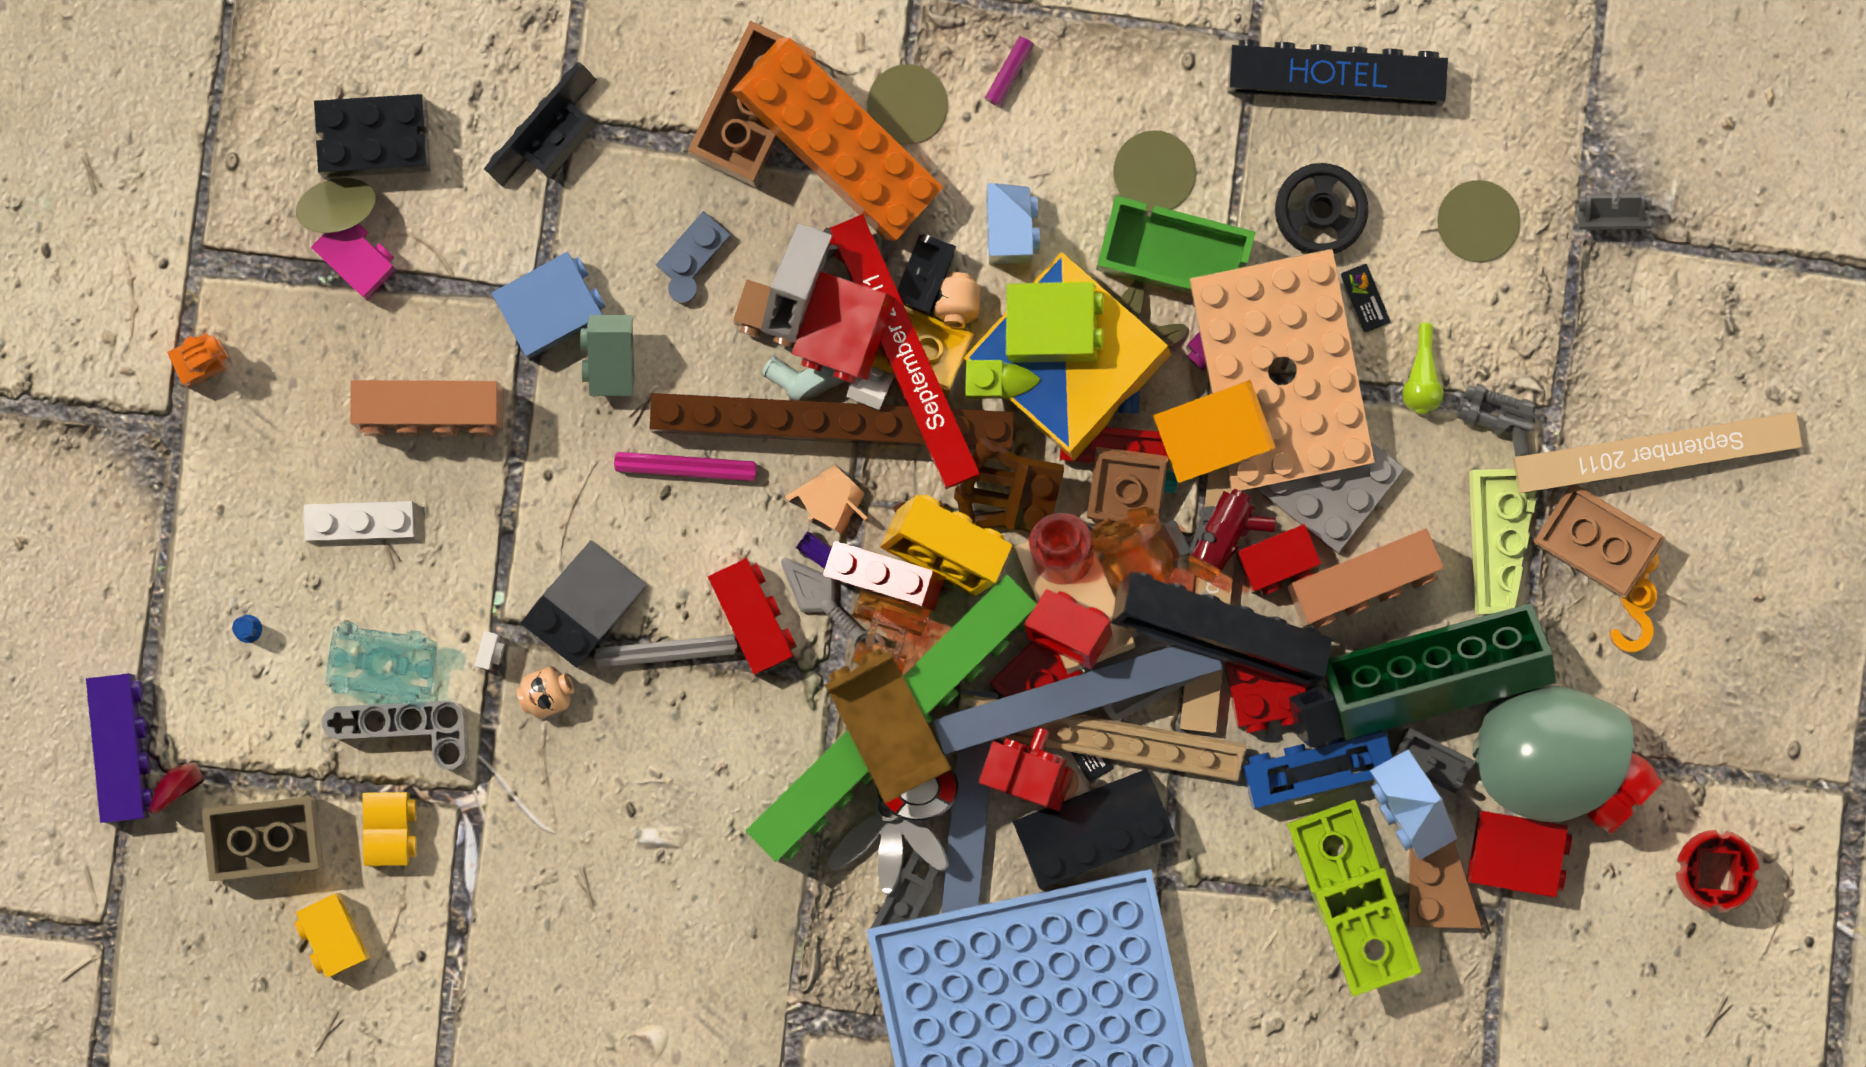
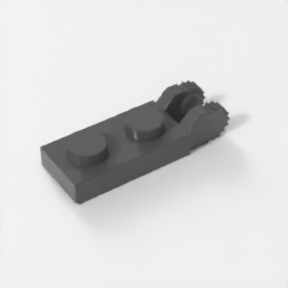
M913 850L905 868L901 869V875L894 891L886 896L870 928L918 917L934 886L932 882L938 869L929 865V870L924 879L913 874L914 867L921 859V856L915 850Z

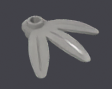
M878 796L874 803L875 814L854 827L839 842L827 862V867L831 871L843 868L862 856L881 835L878 854V875L880 887L884 895L892 894L901 875L904 860L903 835L912 848L934 868L945 871L949 864L941 842L928 826L922 821L905 820L893 815L882 805Z

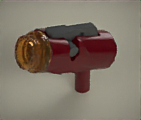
M1235 488L1231 493L1223 491L1216 506H1207L1203 509L1190 546L1191 555L1187 560L1190 564L1187 571L1209 583H1213L1215 577H1220L1225 564L1238 550L1239 546L1236 544L1239 538L1246 536L1250 530L1274 532L1275 518L1251 516L1255 510V507L1250 504L1251 496Z

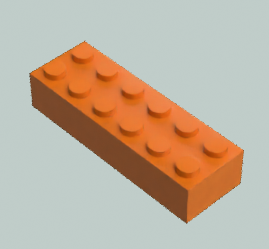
M790 37L779 38L731 91L858 215L863 214L866 222L884 240L896 241L944 188Z

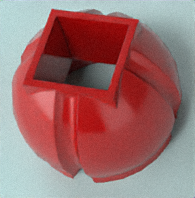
M1632 753L1629 769L1616 793L1603 805L1586 813V815L1596 826L1612 834L1634 813L1632 807L1634 805L1641 806L1663 781L1646 759Z
M1717 830L1701 832L1688 840L1677 857L1676 862L1680 864V870L1675 872L1678 887L1684 897L1701 910L1710 911L1712 908H1716L1720 913L1735 910L1752 897L1758 886L1759 881L1755 878V872L1760 870L1757 855L1743 837L1733 832L1725 831L1723 835H1720ZM1701 851L1731 854L1728 890L1698 888Z

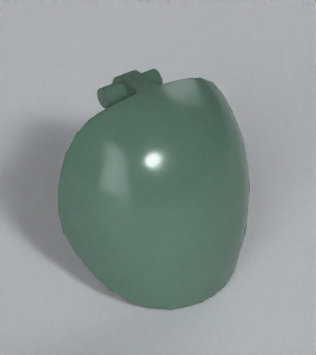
M1546 685L1495 699L1491 702L1484 716L1482 727L1479 728L1478 737L1474 740L1472 756L1475 758L1474 769L1480 772L1481 780L1487 793L1507 810L1523 817L1543 822H1560L1573 819L1603 805L1616 793L1629 769L1632 756L1633 726L1628 715L1614 704L1572 688Z

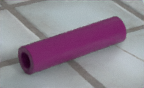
M1022 36L1018 37L984 99L1000 107L1035 45L1033 42Z

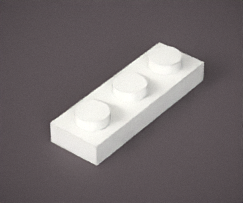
M414 502L305 504V541L415 538Z

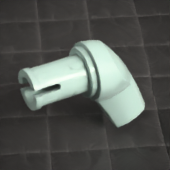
M775 356L769 359L762 371L763 377H766L787 391L788 399L807 401L815 398L845 381L833 377L835 369L823 366L821 372L810 368L798 372Z

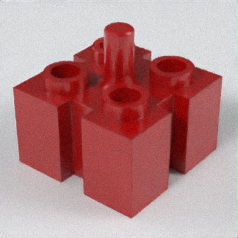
M1036 727L1029 747L1005 738L1003 745L993 741L978 783L1060 812L1074 770L1065 767L1067 760L1043 751L1050 731Z

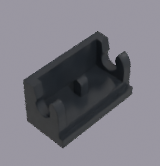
M919 234L897 289L905 306L930 315L942 280L945 278L956 252L955 245L926 234Z

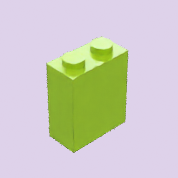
M1094 282L1006 284V356L1010 363L1097 361V350H1103L1104 347L1103 328H1097V315H1103L1104 313L1103 293H1097Z

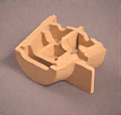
M832 465L821 472L820 475L813 477L784 496L789 502L799 497L811 515L808 518L810 522L816 520L841 535L849 524L852 514L855 512L864 521L868 519L858 509L865 493L835 465Z

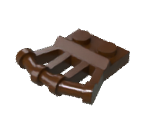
M981 437L975 445L977 450L972 455L980 473L979 476L961 483L960 486L955 488L953 497L957 501L959 512L969 516L973 521L972 524L980 528L1004 525L1010 530H1013L1015 527L1048 534L1064 473V465L1017 456L992 440ZM988 458H994L1013 469L1014 472L984 467L983 464ZM983 481L1009 486V494L974 488L975 482ZM972 503L1005 508V510L974 514Z

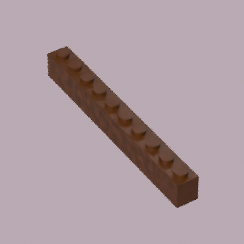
M651 393L649 429L652 433L926 447L908 406L882 405L880 410L865 404ZM951 409L968 449L977 450L975 445L979 439L986 437L1005 449L1012 450L1014 412Z

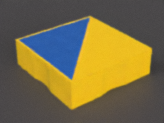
M1061 252L1033 283L1094 282L1097 293H1103L1104 313L1103 315H1097V328H1103L1104 347L1103 350H1097V361L1010 363L1006 356V312L969 351L964 360H1003L1004 363L1024 367L1038 376L1040 383L1021 395L1004 399L1015 404L1034 422L1035 426L1071 459L1075 460L1106 427L1118 407L1130 396L1137 393L1172 354L1165 342Z

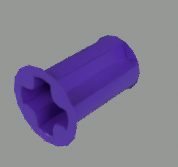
M809 529L795 547L825 569L832 548L811 534Z

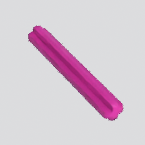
M617 452L614 457V469L617 472L754 481L757 475V464L754 461Z

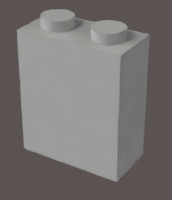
M797 223L770 288L761 327L762 332L794 343L796 342L819 273L824 270L832 237L831 234Z

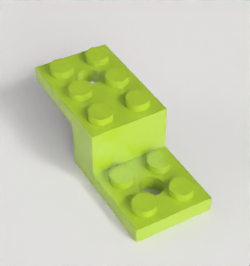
M1353 799L1286 823L1322 925L1327 927L1351 997L1422 973L1385 869L1379 866L1356 800ZM1330 835L1338 836L1343 842L1341 853L1333 857L1327 855L1323 850V842ZM1372 939L1380 940L1384 945L1383 956L1375 961L1369 960L1364 954L1365 944Z

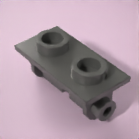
M1644 192L1619 194L1618 204H1612V194L1585 193V197H1578V204H1575L1579 230L1651 229L1652 226L1649 210L1652 208L1651 196H1645Z

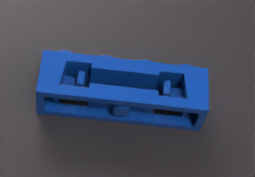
M1386 731L1374 732L1342 742L1341 738H1338L1326 747L1306 750L1304 743L1284 748L1285 756L1271 759L1269 752L1248 757L1250 764L1243 766L1242 769L1252 808L1263 807L1372 780L1373 776L1370 770L1354 774L1351 773V770H1345L1291 784L1292 789L1270 794V788L1287 785L1288 782L1285 772L1268 775V769L1286 765L1288 769L1346 755V750L1364 746L1365 752L1349 755L1352 768L1371 764L1372 769L1392 759Z

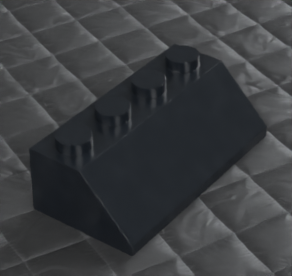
M1148 769L1065 800L1060 812L1045 808L1012 821L1039 889L1175 837Z

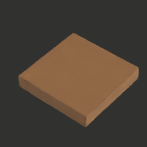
M1096 447L1087 519L1158 528L1168 456Z

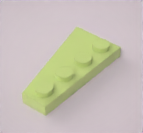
M1515 469L1469 471L1475 615H1489L1516 607L1523 571L1522 561L1524 551L1528 546L1530 535L1528 530L1537 498H1535L1536 491L1519 494Z

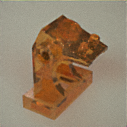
M860 591L854 605L852 617L869 621L865 643L857 642L852 663L857 664L855 668L863 665L861 660L863 656L880 648L883 654L888 651L891 652L902 674L907 655L901 654L906 632L921 636L928 623L931 610ZM878 626L897 631L893 648L874 643Z

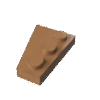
M1454 841L1421 860L1417 858L1412 848L1409 849L1408 927L1482 928Z

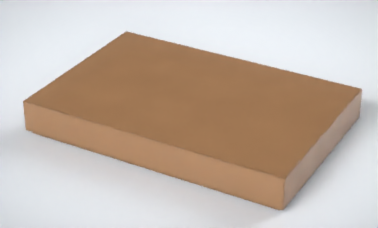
M1571 485L1533 543L1627 600L1665 541V537L1582 487Z

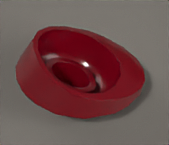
M198 763L178 765L162 777L154 790L149 808L151 815L162 812L178 798L192 791L205 781Z

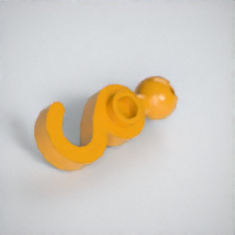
M1658 553L1652 559L1627 600L1619 596L1623 608L1641 629V634L1635 641L1626 640L1618 629L1609 631L1611 642L1617 649L1624 652H1637L1644 649L1650 644L1654 635L1651 619L1644 612L1649 611L1657 600V591L1654 584L1649 580V575L1659 565Z

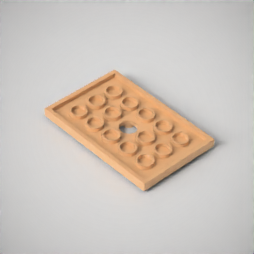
M1333 249L1189 278L1212 393L1251 380L1276 447L1270 451L1228 465L1227 471L1231 491L1234 488L1242 491L1375 463ZM1288 357L1294 362L1296 375L1289 384L1277 385L1270 379L1268 368L1274 359Z

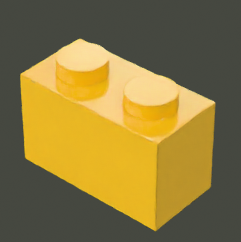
M334 893L296 912L299 920L294 921L295 927L303 941L308 939L314 953L310 954V959L318 974L324 972L326 978H329L370 959L340 893Z

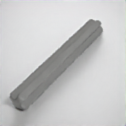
M726 635L603 647L595 649L594 656L596 666L602 668L735 655L738 652L736 636Z

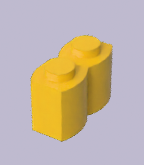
M410 792L363 793L364 866L410 865V858H416L417 838L416 836H410V821H416L417 804L416 799H410Z

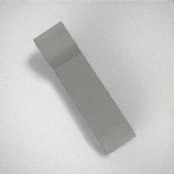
M433 701L337 706L330 708L322 717L323 731L334 739L349 740L431 735L432 755L437 766L442 769L456 770L464 766L468 760L467 715L464 708L456 702ZM448 707L454 708L458 714L457 723L450 728L444 727L439 719L442 710ZM411 709L419 711L422 717L420 726L414 730L408 729L403 721L404 715ZM357 711H360L359 718L356 715ZM380 711L385 716V725L380 731L374 732L368 727L367 720L371 713ZM339 713H341L344 719H358L361 733H357L358 726H344L342 733H339L338 728L332 727V720H337ZM450 743L455 744L460 751L459 759L453 764L445 763L441 756L443 747Z

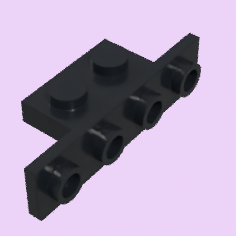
M577 62L562 76L561 81L539 102L537 108L524 123L515 129L514 134L502 148L492 155L484 170L503 187L523 163L528 161L550 179L596 126L588 116L575 107V104L597 79L583 64Z

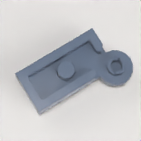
M704 211L656 264L663 273L671 278L668 291L672 299L678 303H687L694 299L697 294V285L693 277L701 271L731 237L725 229Z

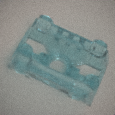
M344 621V623H340V626L332 628L324 684L331 687V691H335V694L345 695V693H349V690L398 696V700H401L403 703H412V701L416 702V699L431 697L438 643L436 641L426 638L425 634H422L421 631L411 630L407 634L361 629L358 628V625H354L355 622ZM337 639L358 642L367 652L358 651L357 656L348 655L345 650L336 647ZM410 649L432 652L431 659L421 660L417 664L409 663V658L399 656ZM379 653L388 654L392 660L391 669L385 674L375 672L372 667V660ZM347 663L355 664V669L365 670L355 677L332 675L333 668L343 667ZM407 671L416 672L419 677L428 680L427 687L407 685L397 675L406 676Z

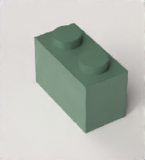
M589 315L587 329H581L580 336L581 350L588 351V360H582V382H589V396H633L635 380L633 315Z

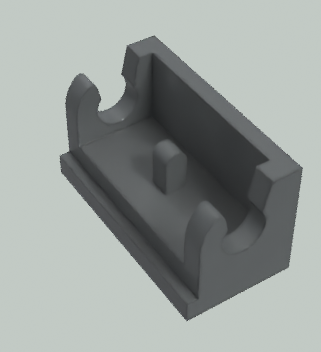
M1406 728L1392 755L1393 758L1409 749L1428 780L1454 794L1457 790L1461 789L1465 775L1471 770L1475 762L1473 759L1412 728Z

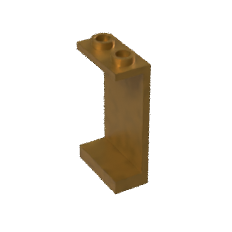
M879 648L861 658L863 665L850 671L848 665L829 674L830 682L824 685L884 802L887 803L951 770L940 750L891 652L888 651L883 654Z

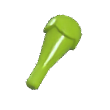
M1427 322L1419 325L1417 353L1408 382L1404 384L1402 390V398L1406 407L1419 415H1425L1436 410L1441 405L1444 395L1443 387L1438 380L1432 352L1433 325Z

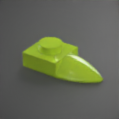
M966 360L967 399H1004L1026 393L1040 383V378L1033 372L1016 364L1004 363L1003 360Z

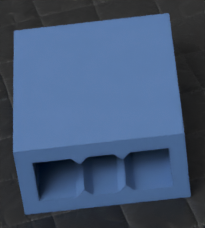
M566 252L491 293L528 360L581 332V329H586L589 315H602L600 310L606 307L597 289L589 291L583 278L589 275L579 256L572 260L569 253Z

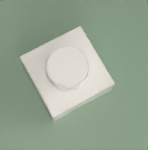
M486 631L483 632L474 666L492 671L493 664H500L505 644L499 643L500 635Z

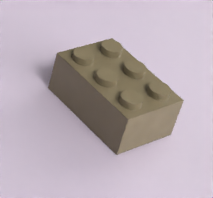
M316 796L201 809L209 882L324 869Z

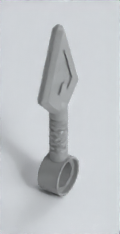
M783 558L781 560L782 568L800 612H825L854 641V653L861 662L863 655L859 651V645L867 637L878 640L880 649L885 654L886 645L883 637L875 631H863L835 603L834 580L823 576L824 573L791 559Z

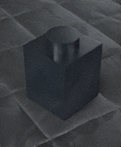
M1322 686L1288 698L1297 737L1310 749L1326 747L1333 740L1344 737L1335 697Z

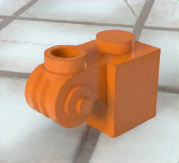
M204 334L200 337H188L183 342V345L167 352L182 385L187 388L227 370L223 360L228 358L221 341L216 339L214 335Z

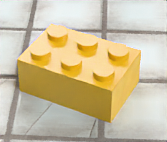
M915 495L897 509L880 548L912 565L926 568L945 576L944 582L973 597L995 584L1012 548V544L1006 542L1001 533L993 529H982L972 524L973 521L969 516L960 512L952 513L940 507L941 503L935 498L928 495Z

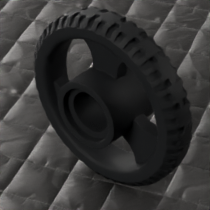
M1314 163L1299 168L1284 181L1276 197L1275 218L1283 237L1299 251L1309 254L1333 249V253L1337 254L1353 245L1362 234L1368 219V200L1364 188L1352 173L1330 163ZM1312 178L1316 183V191L1309 195L1303 208L1297 211L1288 209V201L1295 187L1302 181ZM1338 181L1349 189L1354 198L1356 213L1353 218L1340 214L1341 202L1338 196L1332 192L1333 186ZM1316 201L1328 203L1331 208V215L1327 218H1318L1312 211V204ZM1306 224L1317 230L1327 229L1331 226L1336 231L1338 240L1329 243H1315L1301 237L1299 231Z

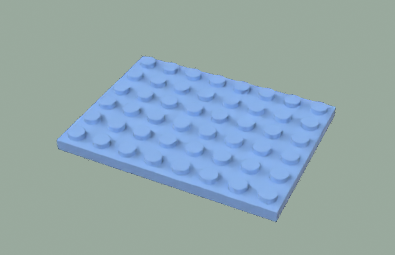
M1151 868L866 929L895 1067H1193Z

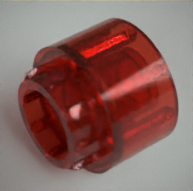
M1055 513L1042 518L1033 527L1029 537V548L1035 570L1043 579L1054 584L1065 585L1080 580L1089 572L1094 562V548L1090 531L1080 518L1068 513ZM1059 545L1070 546L1063 551H1053Z

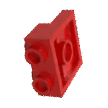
M1224 663L1237 727L1245 726L1246 733L1268 729L1267 722L1281 719L1282 726L1294 724L1288 698L1305 692V687L1233 663Z

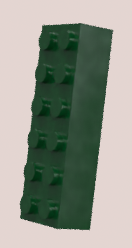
M1532 603L1331 657L1328 660L1325 683L1327 691L1335 697L1344 738L1349 740L1554 684L1556 679L1552 651Z

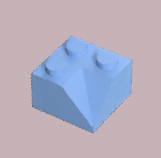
M987 183L988 264L1032 263L1033 254H1039L1040 249L1039 228H1032V218H1038L1037 196H1030V187Z
M1409 749L1370 770L1376 783L1371 786V790L1381 805L1379 809L1389 826L1395 823L1399 828L1395 833L1405 851L1412 848L1417 858L1421 860L1457 840L1442 799Z

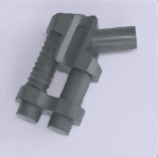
M1476 384V387L1468 385L1464 399L1471 402L1469 407L1461 405L1458 418L1465 420L1464 425L1473 427L1474 424L1493 429L1492 434L1500 435L1504 431L1512 433L1515 456L1528 455L1529 447L1526 432L1532 430L1533 423H1535V414H1533L1535 412V403L1524 398L1519 400L1512 396L1509 397V395L1506 396L1505 394L1488 390L1484 385ZM1481 402L1499 406L1498 415L1479 410Z

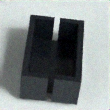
M423 94L314 101L316 134L323 139L316 140L318 173L323 178L431 172L429 139L425 135V133L429 132L427 100Z

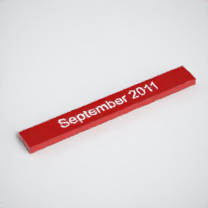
M863 214L830 227V233L852 282L896 298L880 345L945 489H950L978 477L980 473Z

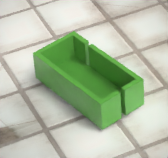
M1115 195L1096 270L1192 295L1189 278L1237 269L1238 267H1246L1256 232L1155 205L1151 216H1145L1144 212L1147 203Z

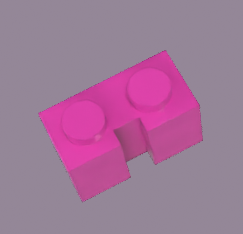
M360 224L343 231L324 233L311 248L365 300H368L397 270L390 263L395 257L380 243L373 247L364 238L368 232Z

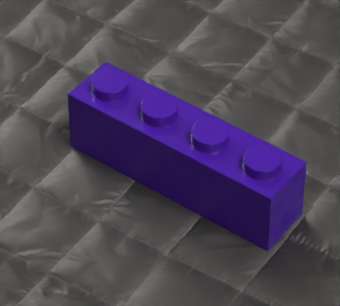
M130 673L86 678L100 823L150 818L149 808L153 792L152 789H147L145 777L146 774H150V758L148 753H143L142 738L147 737L145 717H139L138 702H143L142 683L140 680L136 681L135 674Z

